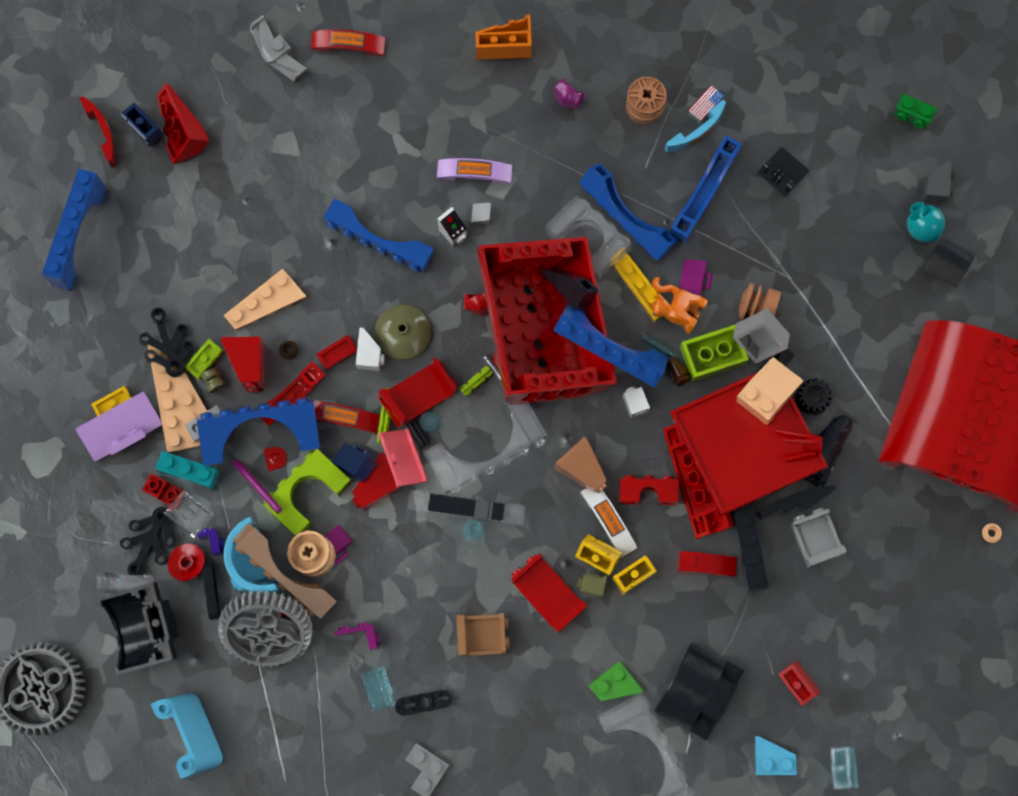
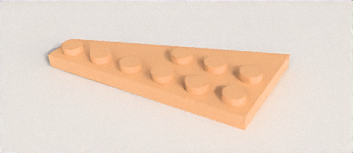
M148 345V350H154L156 355L167 359L165 353ZM152 362L151 367L167 453L171 454L201 447L200 440L194 441L185 425L200 416L201 413H205L207 409L184 371L180 377H170L166 373L165 367ZM172 367V368H171L173 371H177V370H178L177 367Z

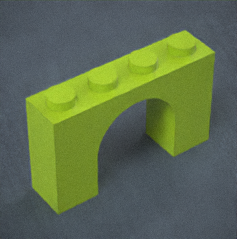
M318 449L310 451L302 465L298 464L291 471L292 475L288 479L284 478L278 484V489L274 493H269L282 507V512L276 514L266 501L263 504L295 536L300 532L306 531L311 526V523L295 509L292 502L294 489L299 483L307 479H317L328 486L338 497L352 484L351 480Z

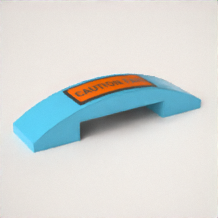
M722 100L710 109L708 113L709 120L686 138L680 132L665 145V151L675 152L688 148L707 136L720 120L726 102Z

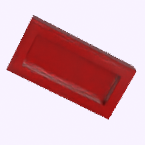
M348 334L316 355L327 371L356 354L357 347Z

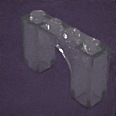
M576 195L545 225L546 233L553 239H564L580 227L597 229L602 234L604 241L599 250L591 256L595 278L600 281L631 251V241L626 235L618 233L614 224L611 222L607 223L598 210L594 211L586 199H581Z

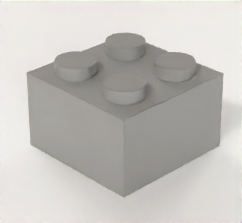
M766 308L736 323L733 339L743 350L746 349V353L756 364L786 350L790 334Z

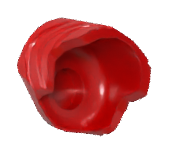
M485 293L465 294L464 310L479 316L488 314Z

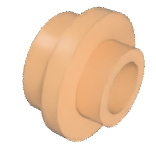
M990 523L983 527L982 536L985 541L995 543L1001 539L1002 530L997 524ZM989 530L994 532V537L989 536Z

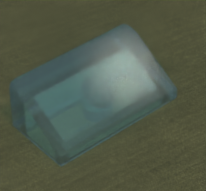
M384 667L375 668L361 674L372 712L395 705Z
M854 747L831 748L834 789L857 788Z

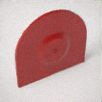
M271 447L263 450L269 472L280 469L285 465L287 455L282 448Z

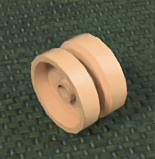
M315 531L300 532L293 537L288 545L287 555L290 564L294 569L306 576H322L330 571L335 563L336 553L333 544Z

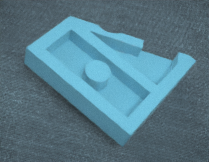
M755 736L756 775H797L795 754L759 736Z

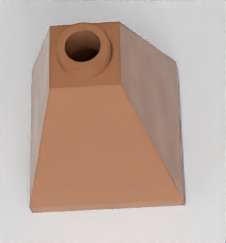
M585 437L562 456L553 467L557 472L592 492L597 491L600 493L607 486L605 484L607 480Z

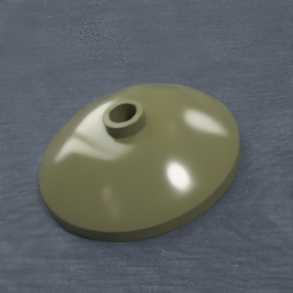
M402 304L392 306L380 315L376 322L374 333L376 343L385 355L395 360H410L426 350L430 343L432 332L427 316L420 309ZM401 326H404L406 329L405 331L400 332L399 328Z

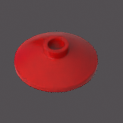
M194 544L180 545L172 551L168 558V571L178 581H190L202 572L205 565V555Z

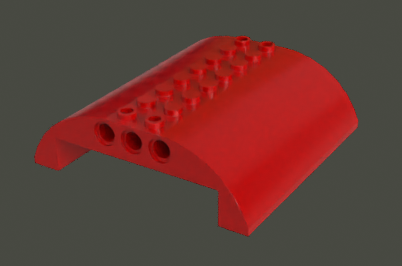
M946 320L926 321L878 462L895 469L899 465H903L1005 502L1008 504V510L1018 513V340L966 323Z

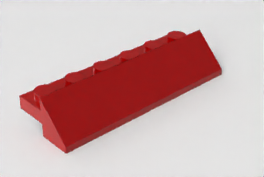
M673 424L664 428V436L677 479H679L680 489L695 539L718 534L734 527L730 513L723 516L720 515L676 425Z

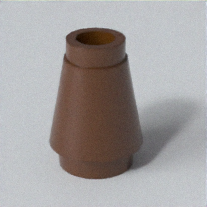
M676 357L670 358L667 361V367L673 384H676L678 387L685 385L690 381V373Z

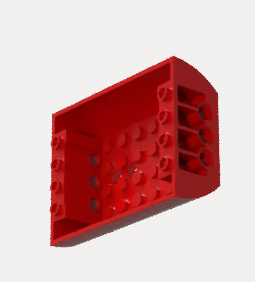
M587 237L479 245L477 257L506 403L519 405L582 398L617 384L612 363L553 331L568 301L563 295L558 293L552 283L546 280L541 270L556 268L588 278L597 288ZM523 287L530 288L531 295L525 294ZM597 292L588 308L582 309L585 310V315L589 322L599 332L608 337L599 293ZM527 305H532L535 308V313H530L527 310ZM534 341H539L542 344L541 350L534 346ZM538 359L545 361V368H541L538 365Z

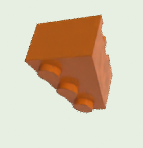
M530 14L517 21L513 19L508 21L507 24L495 25L475 32L476 60L532 58Z

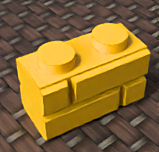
M588 534L581 542L575 557L610 575L616 568L623 552L599 539L596 540L595 537Z
M645 555L613 576L612 580L621 594L624 595L646 581L647 578L649 579L655 575L657 571Z

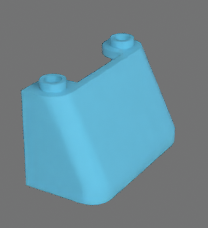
M187 693L161 699L151 704L156 717L164 720L173 717L188 752V754L182 756L177 761L176 767L181 779L191 780L221 765L223 755L198 696Z

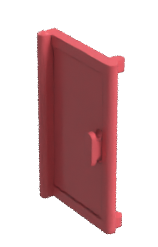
M407 427L405 430L379 433L378 437L384 448L396 488L427 482L428 480L410 429Z

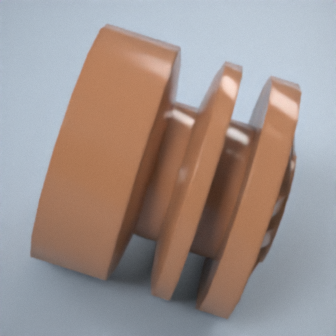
M641 77L630 85L627 93L626 111L634 122L646 125L659 120L663 114L667 98L664 85L652 77Z
M750 282L743 293L739 305L738 320L742 321L745 314H749L750 317L766 308L775 316L781 292L769 288L764 296L761 295L762 286L759 285L755 293L753 292L755 283Z

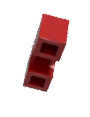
M625 475L624 478H620L619 504L639 505L640 493L644 490H652L657 494L658 505H678L679 479H674V476H663L662 479H655V476H643V479H638L633 475Z

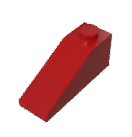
M680 551L678 553L677 574L736 577L737 557Z

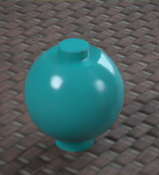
M923 202L913 204L910 207L911 213L907 218L909 234L919 242L932 243L937 241L945 229L943 213L937 207L925 205Z

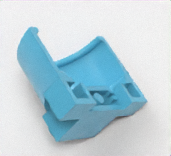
M248 517L233 528L224 547V564L232 578V586L234 590L238 589L240 593L246 591L250 593L251 590L254 593H257L258 590L261 592L268 590L269 593L275 591L276 594L280 595L283 592L277 586L279 582L275 578L271 581L263 574L265 569L261 566L256 568L249 561L251 557L247 553L243 556L235 549L236 543L233 539L248 523L260 532L258 525L251 517Z

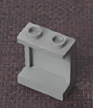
M823 508L812 511L813 515L805 517V514L794 518V522L790 524L807 568L847 553L845 546L840 543L829 516V509L823 510Z

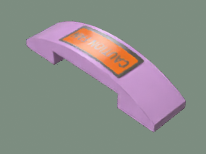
M469 158L438 160L437 179L455 180V178L492 180V183L511 184L512 165Z

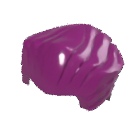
M564 78L553 87L555 97L563 107L578 109L585 98L582 91H576Z

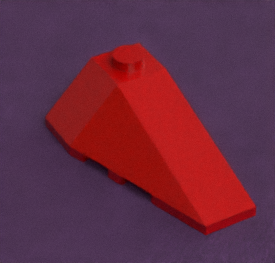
M165 83L158 93L157 99L160 115L164 117L165 121L163 131L168 137L166 148L173 164H177L200 154L209 142V139L195 116L172 87Z

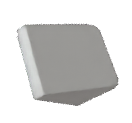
M491 203L473 204L471 223L490 224Z

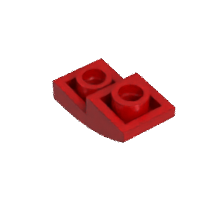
M152 473L142 488V491L176 510L180 508L188 494Z

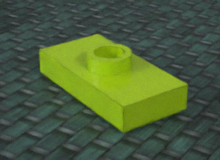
M208 339L186 364L185 369L200 381L201 375L212 367L224 353V350Z

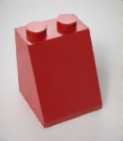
M260 336L221 337L224 349L243 388L248 390V393H259V390H264L265 345Z

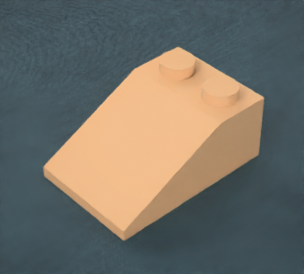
M772 357L737 396L736 402L765 425H768L804 380Z

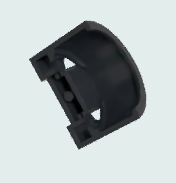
M157 582L97 598L98 606L103 607L109 615L117 637L119 658L117 666L114 668L116 675L177 659L172 640L178 638L169 599L162 601Z
M690 643L683 660L656 705L654 712L702 740L707 741L714 726L720 721L738 687L737 684L745 670L729 661L725 662L701 647ZM701 713L702 716L700 717V719L696 720L698 715Z

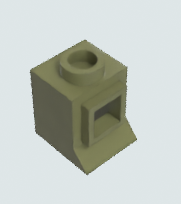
M591 573L579 576L577 587L580 588L579 593L602 598L607 575L600 578V575Z

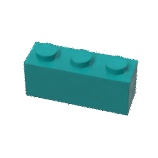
M161 451L155 467L161 474L212 491L220 474L216 468L204 466L201 463Z

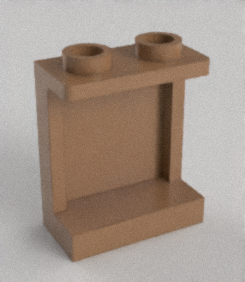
M504 613L476 616L456 615L459 657L506 654V649H510L509 637H505V629H509L508 617L504 618Z

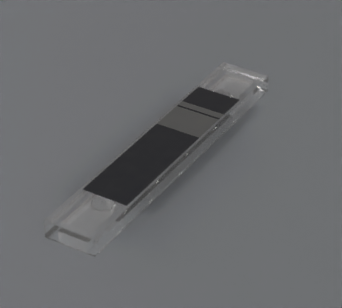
M410 490L407 508L412 511L523 526L525 513L524 505Z

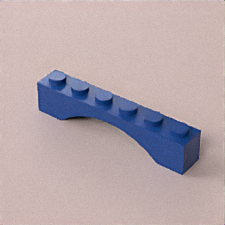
M725 135L699 184L670 229V233L677 240L686 244L739 154L742 143Z
M601 163L591 166L579 181L583 189L590 193L596 199V202L603 206L609 212V215L616 219L622 225V228L629 232L635 238V241L656 261L665 257L678 242L666 228L647 224L629 211L618 195L613 175Z
M335 198L323 217L328 228L334 231L336 229L342 231V234L347 238L352 239L354 237L358 239L359 243L363 246H371L383 256L387 254L399 264L403 262L417 273L419 271L425 272L435 254L434 248L418 240L395 242L374 235L358 221L351 206Z

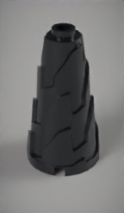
M846 415L834 417L826 429L818 435L822 437L821 453L828 468L803 479L808 484L819 487L820 484L821 487L826 485L828 477L842 451L843 444L852 430V421Z

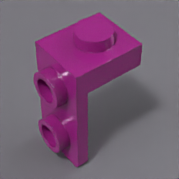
M369 622L357 624L358 627L351 629L350 626L338 627V631H334L335 637L366 632L370 651L378 650L377 645L381 644L379 633H375L374 625H369Z

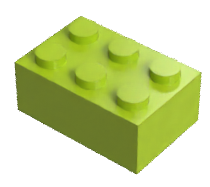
M736 324L681 342L680 350L687 370L690 373L692 383L747 365L749 359L745 349L743 350L733 339Z

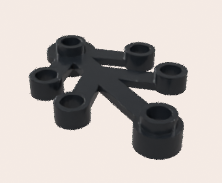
M154 308L150 318L157 325L162 342L152 338L146 332L140 335L139 342L141 345H150L166 354L167 359L156 355L154 350H147L145 360L149 363L155 362L165 367V371L170 377H180L185 369L183 361L193 351L194 345L191 341L183 342L182 350L177 358L175 357L174 350L181 338L187 335L188 327L185 324H179L175 335L170 341L164 323L166 312L162 308ZM155 316H160L161 319L157 320ZM183 328L185 332H180L179 329ZM142 337H147L149 340L143 341ZM189 345L191 349L187 350L184 346ZM152 354L154 358H148L147 355ZM172 367H177L178 370H177V371H173L171 368H172Z
M158 507L153 511L152 516L139 521H130L129 529L133 532H138L142 527L153 524L150 531L132 538L124 537L120 541V546L125 550H129L132 546L144 542L135 562L130 563L127 568L130 576L139 578L144 574L143 563L151 546H153L156 554L155 562L160 566L167 563L168 558L163 553L157 535L160 528H162L165 536L164 545L168 548H173L176 545V539L172 536L169 527L172 515L167 508ZM160 513L165 515L162 520L158 519ZM134 523H138L137 529L132 528ZM170 538L173 539V543L171 545H167V540ZM129 540V546L124 547V541ZM160 556H164L165 558L164 562L162 563L158 562V558ZM138 566V571L133 573L132 568Z

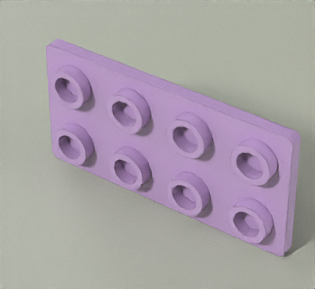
M141 392L76 428V431L92 459L98 461L108 454L113 455L146 437L148 432L161 426L162 422L145 392Z

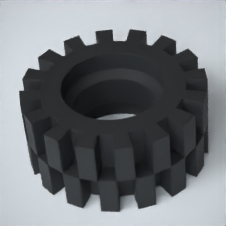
M810 378L804 381L796 393L797 405L802 407L801 410L803 412L807 411V414L813 413V415L822 413L828 408L833 398V395H831L832 389H829L830 385L828 383L825 384L822 379L819 381L818 378L814 380ZM808 391H819L821 401L818 403L810 402L807 398Z

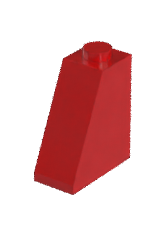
M383 452L375 459L374 462L377 463V466H374L365 482L360 481L352 491L355 496L352 498L357 509L361 507L363 512L403 489V486L396 488L390 465Z

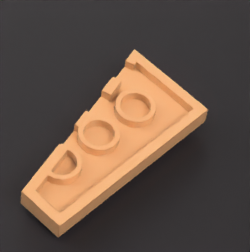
M281 269L228 311L224 317L238 331L265 316L274 314L280 309L292 306L295 302L307 299V297L284 269Z

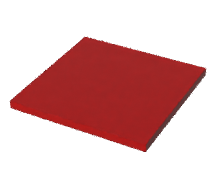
M757 373L670 411V415L721 516L828 468L821 452H816V456L786 461L787 457L809 452V450H805V444L783 442V439L805 438L776 433L775 430L781 429L811 434L792 396L768 425H765L736 402L739 393Z

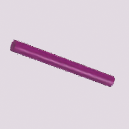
M238 459L235 460L233 466L275 513L280 514L283 510L282 507Z

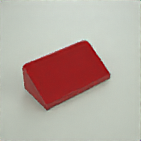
M797 660L778 673L801 706L820 693V690Z

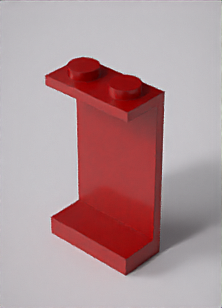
M436 357L429 366L388 390L383 388L378 392V400L397 428H400L456 393L457 383L455 379L447 374L444 363L442 361L439 362Z
M541 553L537 556L533 554L526 561L527 565L523 569L519 567L511 574L513 576L511 582L558 634L587 608V605L572 592L547 564Z

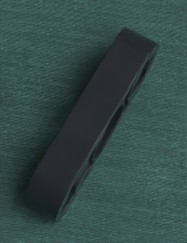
M207 563L202 569L209 619L215 620L220 618L217 585L213 563Z
M439 690L403 697L396 701L395 710L401 716H408L444 709L450 706L452 696L446 690ZM440 694H444L445 697L449 698V700H446L445 705H442L441 702H435L436 707H432L431 695H434V699L440 698ZM422 697L429 700V706L425 709H421L418 706V700ZM411 699H415L416 711H413V707L406 709L407 712L403 713V710L398 708V706L402 705L401 702L405 701L406 704H412Z

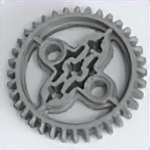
M251 590L249 595L243 593L241 596L237 595L235 600L231 599L229 604H226L219 618L218 634L219 638H221V643L224 644V649H228L229 654H234V659L240 658L241 662L247 661L248 665L252 663L255 664V667L262 665L263 668L270 666L272 669L274 665L280 667L281 664L287 666L289 662L293 663L295 659H299L301 655H304V652L309 647L313 632L310 615H307V610L303 609L302 604L297 605V600L291 601V597H284L283 593L278 595L275 591L269 593L268 590L265 592L258 590L257 593H254ZM259 608L257 613L243 612L249 609ZM281 612L289 616L299 629H297L292 621L281 619ZM236 635L239 638L250 640V646L243 643ZM274 645L285 647L282 649L272 650Z
M38 642L36 648L35 643H30V649L27 645H23V652L16 648L15 652L17 655L10 652L9 657L11 659L4 658L5 666L0 665V714L3 713L0 716V720H6V726L12 724L11 730L15 731L18 728V733L23 734L25 731L27 736H30L32 731L34 736H38L39 732L42 736H45L47 730L50 734H53L54 727L57 730H61L60 723L64 726L68 725L66 718L69 720L74 719L71 713L77 714L79 712L75 709L76 705L82 706V703L78 702V698L84 699V695L79 693L80 691H85V687H80V684L85 683V680L79 679L83 675L82 671L76 672L81 666L79 664L73 666L76 659H69L71 653L67 652L64 654L65 649L60 648L58 650V646L55 644L51 648L50 643H46L44 646L42 642ZM38 654L49 655L62 662L66 670L60 667H53L43 672L37 662L26 660V657ZM20 661L17 675L21 685L11 691L8 703H6L4 696L5 682L11 669ZM28 668L32 669V671H30V676L26 675V673H28ZM55 674H58L60 677L57 684L52 683V677ZM68 675H70L72 679L71 699L65 710L56 717L59 710V702L55 693L66 686ZM37 685L41 686L39 689L40 693L35 692ZM20 694L24 695L22 704L17 703V697ZM46 702L51 704L48 706L49 710L44 709ZM33 706L40 717L50 718V721L42 724H30L18 719L12 714L10 708L16 711H24Z

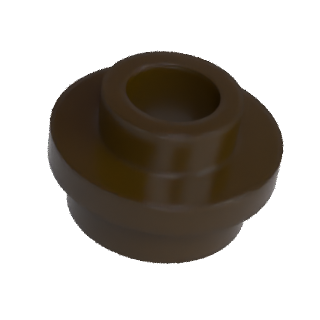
M285 341L280 345L279 353L284 359L291 360L297 356L298 346L293 341ZM292 348V352L286 353V349Z

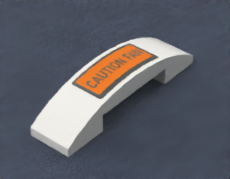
M587 488L580 492L589 508L594 512L610 538L613 547L623 552L621 558L637 549L629 531L604 491L602 490L598 493L597 491L592 492Z

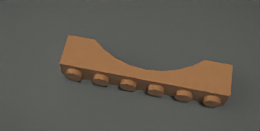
M250 523L233 539L236 543L235 549L243 556L247 553L251 557L249 561L256 568L261 566L265 569L263 574L271 581L275 578L279 582L277 586L285 593L287 591L293 594L291 598L297 600L298 605L303 603L306 606L305 610L312 617L316 615L321 619L337 602L318 584L297 582L281 573L272 560L268 539Z

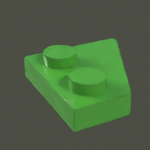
M620 661L589 685V688L601 702L643 692Z

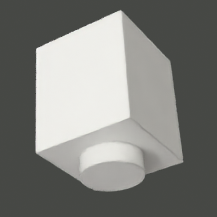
M633 386L625 390L623 400L630 418L649 412L650 407L642 387L637 388Z

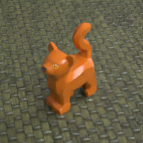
M655 277L652 280L654 290L659 293L672 292L673 299L671 304H669L657 293L655 302L650 304L653 316L665 317L672 323L685 327V332L689 334L700 316L698 308L704 309L708 300L673 285L660 286V277Z

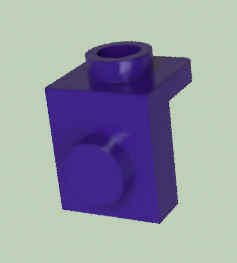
M205 528L201 530V533H197V537L200 540L210 538L213 555H223L224 539L223 537L220 538L219 532L216 529Z

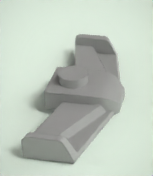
M263 15L251 23V33L261 52V57L267 64L273 66L293 82L308 72V68L288 55L292 50L282 36L279 34L277 37H273Z

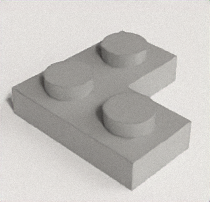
M417 743L405 759L421 770L411 789L422 796H430L449 767V764Z

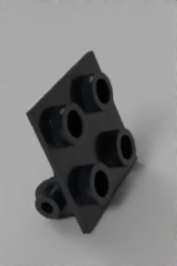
M781 147L769 161L762 165L757 174L786 197L810 170Z

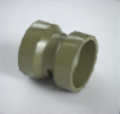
M212 368L201 375L203 381L207 383V389L211 394L227 386L225 380L220 377L221 372L219 368Z

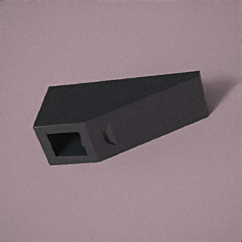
M556 268L541 270L546 280L552 283L558 293L563 295L570 306L575 309L588 308L599 291L586 277Z

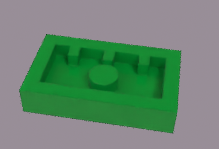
M903 93L893 115L901 121H908L917 128L927 130L937 108Z

